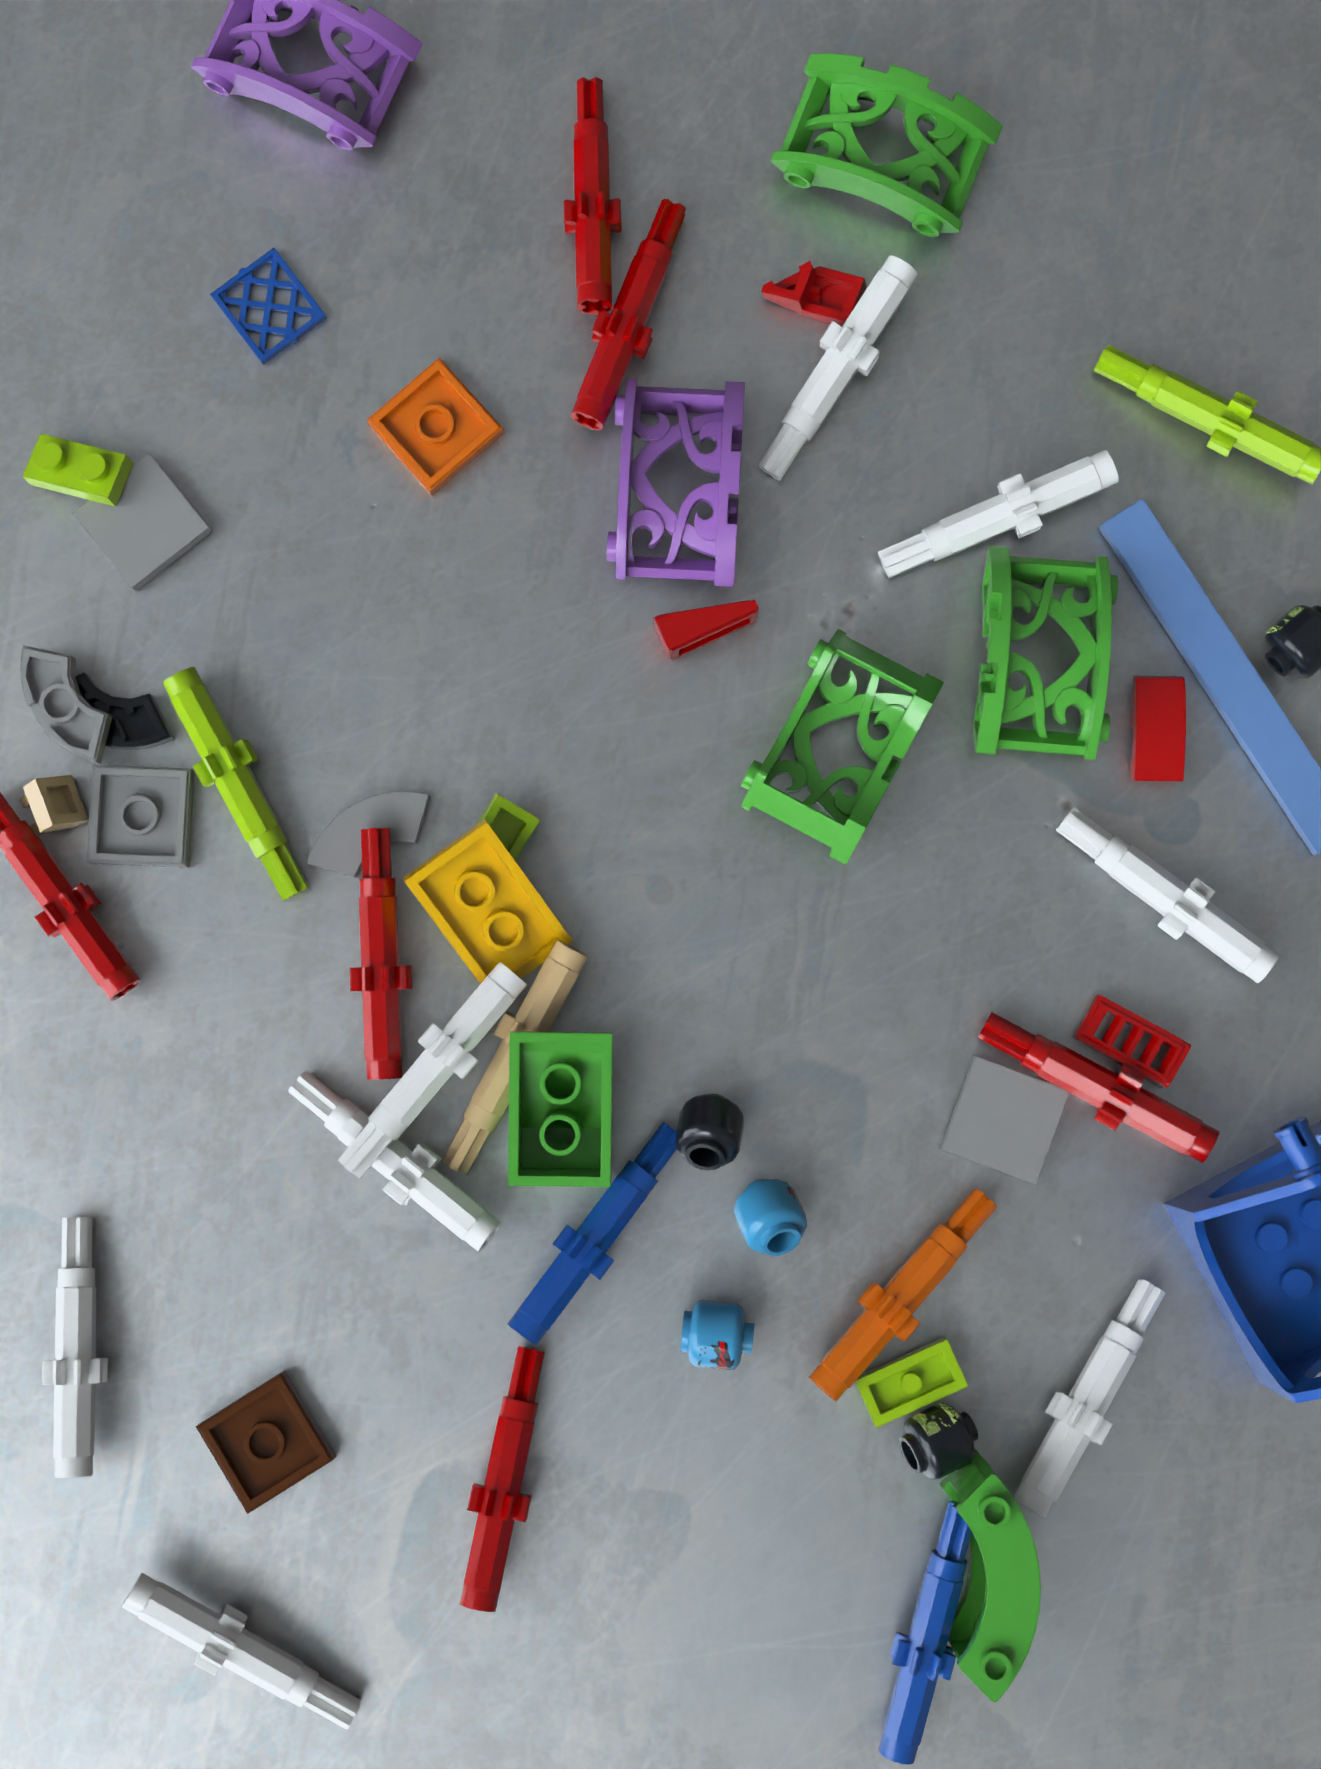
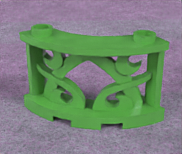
M831 53L810 54L804 72L809 76V80L780 151H774L770 160L784 173V179L799 188L807 189L811 186L830 188L872 201L907 219L912 223V227L917 232L926 236L937 237L940 233H959L963 224L960 216L989 144L997 143L1003 126L981 107L957 92L953 99L950 100L928 89L931 79L913 71L891 64L888 73L863 67L865 64L864 57ZM829 94L830 114L821 115V112L823 110V107ZM857 101L874 102L875 106L870 110L860 112L861 105ZM891 108L904 112L906 134L912 145L920 153L900 161L875 165L861 147L852 127H863L873 124L883 118ZM920 120L935 127L934 130H927L926 138L917 127V123ZM832 128L833 131L822 133L813 142V149L821 146L827 149L825 155L805 153L815 130ZM960 146H964L955 168L948 158ZM843 155H844L845 159L847 160V162L841 160V158L843 157ZM935 167L950 182L941 205L922 194L921 191L922 187L929 186L938 196L940 181L933 170ZM908 179L907 185L900 183V181Z
M989 546L981 591L983 605L982 637H989L986 642V650H988L987 662H990V664L980 663L978 691L972 722L976 753L996 754V749L1083 755L1085 760H1095L1098 744L1107 742L1110 730V716L1108 713H1104L1111 655L1112 605L1115 604L1119 583L1117 575H1110L1108 557L1097 556L1095 563L1010 556L1009 547ZM1032 585H1042L1041 590ZM1053 586L1069 587L1060 596L1059 600L1052 596ZM1075 588L1088 589L1087 603H1079L1073 598L1072 593ZM1032 605L1037 607L1034 618L1029 624L1022 625L1015 621L1013 617L1014 609H1022L1028 615ZM1048 614L1068 633L1080 654L1059 679L1043 689L1042 680L1036 667L1025 657L1009 652L1010 642L1021 641L1034 634L1043 624ZM1089 616L1090 632L1084 625V623L1081 621V619H1085ZM1020 672L1026 677L1031 696L1025 698V684L1020 690H1013L1009 687L1008 680L1012 673ZM1089 672L1087 691L1076 688L1075 686ZM1052 705L1054 719L1059 724L1064 725L1067 723L1065 718L1067 707L1074 706L1078 708L1081 714L1078 734L1046 731L1045 709ZM1032 716L1034 730L1002 728L1001 725Z
M837 629L829 643L820 639L807 663V666L813 668L814 671L763 764L754 760L741 783V787L748 790L741 807L750 811L752 806L822 842L832 848L828 856L846 865L901 763L892 757L895 756L903 760L944 682L928 673L923 677L846 636V632ZM840 657L871 672L865 694L854 695L857 688V680L851 670L846 685L836 686L832 682L831 673ZM879 677L913 694L914 697L897 693H876ZM819 688V692L827 704L804 715ZM870 713H878L873 725L874 727L878 724H883L888 728V736L886 738L875 740L870 737L868 732ZM859 715L857 721L858 741L864 753L877 763L875 770L872 771L859 766L843 767L832 772L822 780L813 758L810 733L835 720ZM793 737L796 761L780 760ZM779 775H787L792 780V785L785 789V793L770 785L772 780ZM845 779L853 781L857 787V793L854 796L843 794L842 786L837 789L834 796L829 791L832 786ZM805 785L810 792V795L803 802L786 794L800 792ZM817 803L826 814L812 807Z
M975 1449L974 1458L970 1464L950 1473L940 1483V1486L952 1501L959 1503L957 1511L972 1531L969 1541L970 1571H968L966 1585L956 1608L948 1641L958 1659L957 1664L962 1672L992 1702H997L1019 1673L1036 1632L1041 1596L1040 1568L1036 1547L1020 1507L987 1461Z

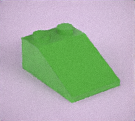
M510 1031L508 1186L611 1187L613 1032Z

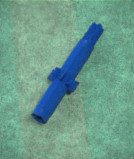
M663 1122L634 1162L631 1160L627 1162L612 1182L611 1187L606 1190L577 1231L566 1225L552 1243L561 1252L507 1323L533 1345H538L590 1273L601 1280L614 1262L605 1253L657 1184L656 1176L676 1151V1131Z
M956 1501L948 1502L937 1547L931 1551L928 1566L925 1569L909 1633L906 1635L896 1632L890 1656L893 1658L892 1664L900 1667L883 1727L879 1753L885 1758L900 1764L909 1765L914 1763L918 1746L922 1740L938 1677L950 1680L956 1660L953 1648L947 1646L963 1586V1577L968 1562L965 1559L972 1533L967 1523L958 1513L957 1505L959 1503Z

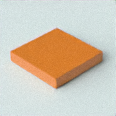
M440 357L366 420L369 427L431 496L504 434L503 427Z

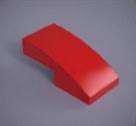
M1133 676L1130 725L1134 730L1130 777L1134 781H1183L1186 749L1185 678L1183 676Z

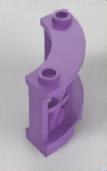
M230 0L204 57H195L190 67L204 77L202 82L211 91L228 97L230 94L250 97L284 109L327 132L326 137L333 144L351 151L357 147H373L377 139L375 134L409 61L416 60L423 43L370 6L364 15L358 11V8L352 5L350 7L340 2V0ZM281 10L292 12L288 19L284 21L279 20L278 13ZM311 19L319 21V32L323 46L335 64L313 72L286 75L273 53L270 37L288 36L302 29ZM339 33L352 37L349 43H342L345 52L350 55L348 58L333 43L334 37ZM245 55L241 63H233L235 58ZM385 59L387 64L375 87L366 74L375 69ZM260 66L262 67L264 73L257 71ZM353 81L361 86L371 97L359 123H356L336 109L338 101L344 99L350 101L357 110L354 92L348 84ZM320 92V100L309 94Z
M627 379L626 394L616 395L615 425L623 426L617 532L608 531L607 561L616 562V579L626 580V576L710 580L714 581V586L734 587L739 499L729 498V494L739 495L745 382L726 381L725 390L644 387L637 386V379ZM640 415H657L659 421L654 426H646L641 422ZM665 415L678 416L679 423L670 427L669 420ZM699 434L700 445L706 440L714 441L717 445L715 451L709 454L699 452L692 436ZM636 436L648 444L633 460ZM683 441L685 452L690 460L704 471L720 474L719 482L701 485L690 492L683 501L678 515H676L657 495L646 474L666 451ZM632 486L645 509L637 511L630 516ZM699 502L708 503L713 509V515L709 519H701L696 513L694 526L687 523L689 515L696 504ZM646 529L652 534V539L648 545L649 549H653L660 544L664 536V530L672 536V541L667 558L633 556V539L638 530ZM681 544H684L701 554L715 558V560L683 559L677 557Z

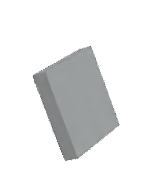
M150 453L132 466L116 507L88 500L72 512L135 591L144 586L212 532Z
M92 765L86 863L189 868L194 770L191 768Z
M973 1056L940 1149L1036 1185L1069 1092L1058 1086L981 1057Z

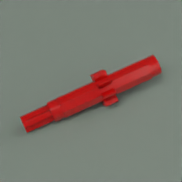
M582 77L577 80L578 122L574 125L573 141L575 201H563L566 234L575 233L577 309L585 314L598 315L599 310L608 312L612 309L611 232H622L621 200L619 198L610 199L608 125L604 122L603 80L598 77H594L591 80Z
M669 199L661 201L647 238L641 241L637 253L633 257L611 314L604 310H599L591 330L594 333L591 340L597 342L598 346L571 412V418L586 428L593 430H602L604 428L633 356L643 360L646 357L653 339L651 337L653 329L647 327L646 324L666 277L667 269L673 257L671 250L686 215V208L681 203L674 204Z
M0 792V848L44 910L34 917L48 937L52 935L55 938L60 934L63 936L110 1001L124 996L141 982V979L92 910L101 905V902L89 885L84 886L83 883H80L75 887L41 839L33 832L25 820H20Z
M390 828L361 829L363 878L359 879L361 967L349 968L350 992L362 991L364 1053L367 1079H396L403 1077L401 989H412V965L400 966L396 881L395 878H392Z
M993 1012L989 1015L978 1036L979 1039L1022 1061V1066L1037 1073L1041 1078L1097 1107L1094 1120L1116 1131L1120 1123L1124 1122L1183 1155L1186 1154L1201 1163L1207 1159L1218 1139L1220 1131L1203 1123V1120L1143 1089L1141 1086L1145 1076L1124 1064L1119 1073H1114L1056 1041L1053 1042L1039 1033L1034 1035Z
M518 1346L508 1396H503L485 1483L484 1485L473 1483L467 1510L478 1512L460 1600V1605L466 1608L484 1612H496L515 1520L526 1522L532 1495L521 1493L539 1404L535 1402L544 1351Z

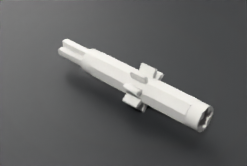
M889 255L843 326L841 327L834 321L830 323L819 340L821 342L819 346L826 352L791 404L790 409L781 421L783 427L760 460L758 467L763 472L780 481L806 441L810 442L819 427H821L855 373L859 371L864 376H868L879 359L880 351L873 347L918 277V272L910 264L896 256Z
M1103 450L1027 483H1024L1021 473L998 482L997 489L999 495L946 517L935 524L921 529V533L878 551L881 565L887 577L891 578L928 561L934 560L936 562L947 556L954 555L1014 528L1019 539L1041 530L1040 527L1043 524L1039 517L1118 483L1119 477L1115 464L1108 451Z
M1074 807L1056 829L1058 833L1096 860L1094 863L1109 873L1110 877L1161 913L1164 918L1157 926L1177 940L1184 932L1188 933L1257 984L1264 979L1278 961L1280 954L1210 902L1209 899L1215 893V890L1199 878L1195 877L1189 885L1185 884L1134 845H1130L1118 835L1112 836Z
M499 962L442 1030L432 1023L417 1041L426 1048L425 1051L368 1117L370 1121L337 1160L349 1172L361 1179L393 1140H398L453 1073H456L462 1079L467 1076L478 1062L470 1054L471 1051L527 984Z
M304 1071L299 1075L297 1082L289 1089V1093L324 1120V1126L347 1146L370 1121L368 1119L370 1115L359 1108L348 1098L343 1100L310 1072ZM399 1138L397 1141L393 1140L372 1165V1167L390 1180L383 1191L400 1205H407L413 1199L478 1252L483 1250L498 1232L502 1223L436 1169L442 1158L429 1147L419 1143L412 1150Z
M93 1217L62 1218L61 1269H58V1288H56L55 1360H44L42 1363V1385H55L53 1449L55 1478H76L93 1475L95 1383L108 1382V1358H96L97 1287H95V1268H92Z
M1144 1279L1137 1281L1116 1321H1111L1103 1337L1101 1336L1070 1394L1067 1396L1056 1391L1045 1413L1055 1418L1013 1497L1015 1501L1046 1519L1054 1502H1057L1089 1442L1091 1441L1102 1446L1113 1424L1103 1419V1416L1137 1357L1136 1354L1144 1341L1142 1336L1166 1294L1162 1289L1155 1287Z
M141 1573L122 1605V1608L137 1615L140 1620L196 1650L198 1654L194 1665L213 1676L217 1674L219 1668L224 1666L277 1697L286 1699L299 1707L304 1705L345 1729H348L361 1706L360 1699L319 1677V1672L303 1664V1661L244 1629L248 1615L228 1604L223 1612L218 1614L165 1583L158 1582Z

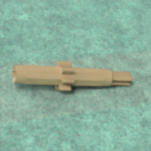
M557 940L517 1014L514 1015L506 1011L502 1015L493 1034L503 1040L463 1114L464 1120L442 1159V1162L449 1165L450 1169L456 1172L460 1171L465 1175L469 1174L490 1133L495 1132L509 1107L510 1031H550L589 958L584 952L561 940Z

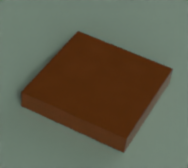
M285 1370L196 1426L247 1514L337 1457Z

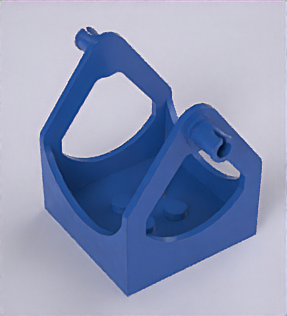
M1306 1117L1294 1119L1277 1128L1273 1133L1279 1139V1143L1163 1203L1258 1382L1293 1403L1321 1399V1376L1314 1378L1321 1372V1120L1309 1126V1121Z

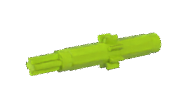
M1107 345L1106 349L1103 350L1094 368V372L1136 392L1137 397L1151 403V406L1211 435L1206 447L1226 457L1232 448L1235 447L1311 485L1320 473L1321 447L1254 413L1253 410L1258 403L1257 400L1237 391L1230 401L1171 370L1167 371L1155 364L1150 366L1110 345Z
M195 667L184 669L164 680L163 685L171 698L170 701L202 758V761L194 764L192 767L203 787H210L216 784L244 839L250 845L256 859H261L283 901L309 888L286 845L289 842L280 827L281 825L249 765L259 761L248 739L235 741Z

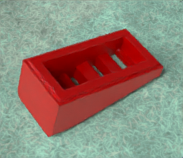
M746 600L661 614L653 617V625L669 660L672 659L673 661L755 623L758 619L759 607L755 600Z
M1099 994L1096 995L1073 1036L1076 1040L1122 1066L1124 1064L1145 1076V1080L1159 1088L1169 1087L1191 1049V1044ZM1108 1012L1115 1017L1104 1037L1100 1040L1094 1037V1034ZM1127 1023L1132 1026V1029L1120 1050L1112 1045L1124 1024ZM1146 1034L1151 1038L1140 1058L1136 1060L1131 1055L1142 1035ZM1163 1044L1169 1050L1158 1069L1155 1070L1150 1065Z

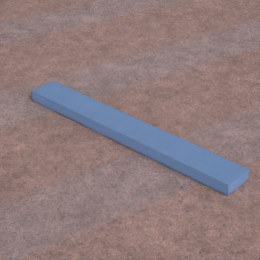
M1142 498L1102 523L1099 530L1313 856L1321 853V768Z

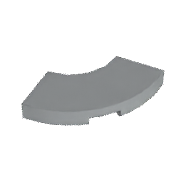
M23 645L20 666L21 684L26 702L31 707L39 724L45 730L44 732L69 752L88 761L101 764L112 716L94 708L82 696L75 678L76 658L67 654Z
M408 791L387 792L365 798L351 805L337 815L322 831L310 852L306 864L357 878L362 868L361 829L390 828L391 845L398 842L417 844L430 796L428 794Z

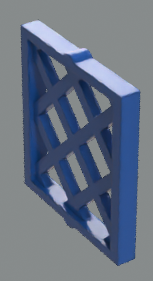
M272 248L248 267L241 268L237 275L210 294L263 365L291 344H296L302 336L327 319L324 312L275 248ZM267 263L272 264L269 279L253 277V273ZM278 266L282 268L292 282L276 280ZM245 283L242 299L226 297V293L235 286ZM252 284L268 286L266 302L249 300ZM275 287L291 289L289 305L273 303ZM298 292L301 293L311 308L296 306ZM225 304L241 306L239 322ZM248 307L264 309L262 325L246 323ZM271 311L288 313L286 328L269 326ZM295 314L311 316V320L297 330L293 329ZM246 331L261 332L259 347L256 346ZM268 333L284 335V340L270 350L266 349Z

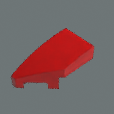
M810 261L799 266L800 271L776 284L770 281L763 285L761 293L765 299L827 324L834 321L841 327L867 288L863 277L821 266L814 269Z

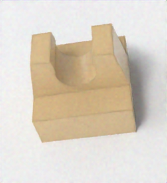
M72 775L37 778L22 786L25 794L20 798V802L23 808L30 807L36 823H33L30 827L36 835L75 828L89 820Z

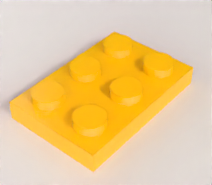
M485 819L403 877L406 885L480 984L499 962L522 979L545 962L557 940L567 944L573 942Z

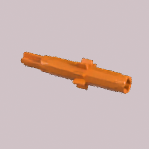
M974 1189L944 1225L940 1223L930 1236L922 1242L883 1289L877 1283H871L857 1300L865 1310L820 1361V1364L808 1378L833 1401L837 1402L894 1335L900 1341L903 1340L905 1342L921 1324L912 1314L957 1263L956 1261L968 1248L966 1243L995 1211L997 1205L987 1198L982 1191Z

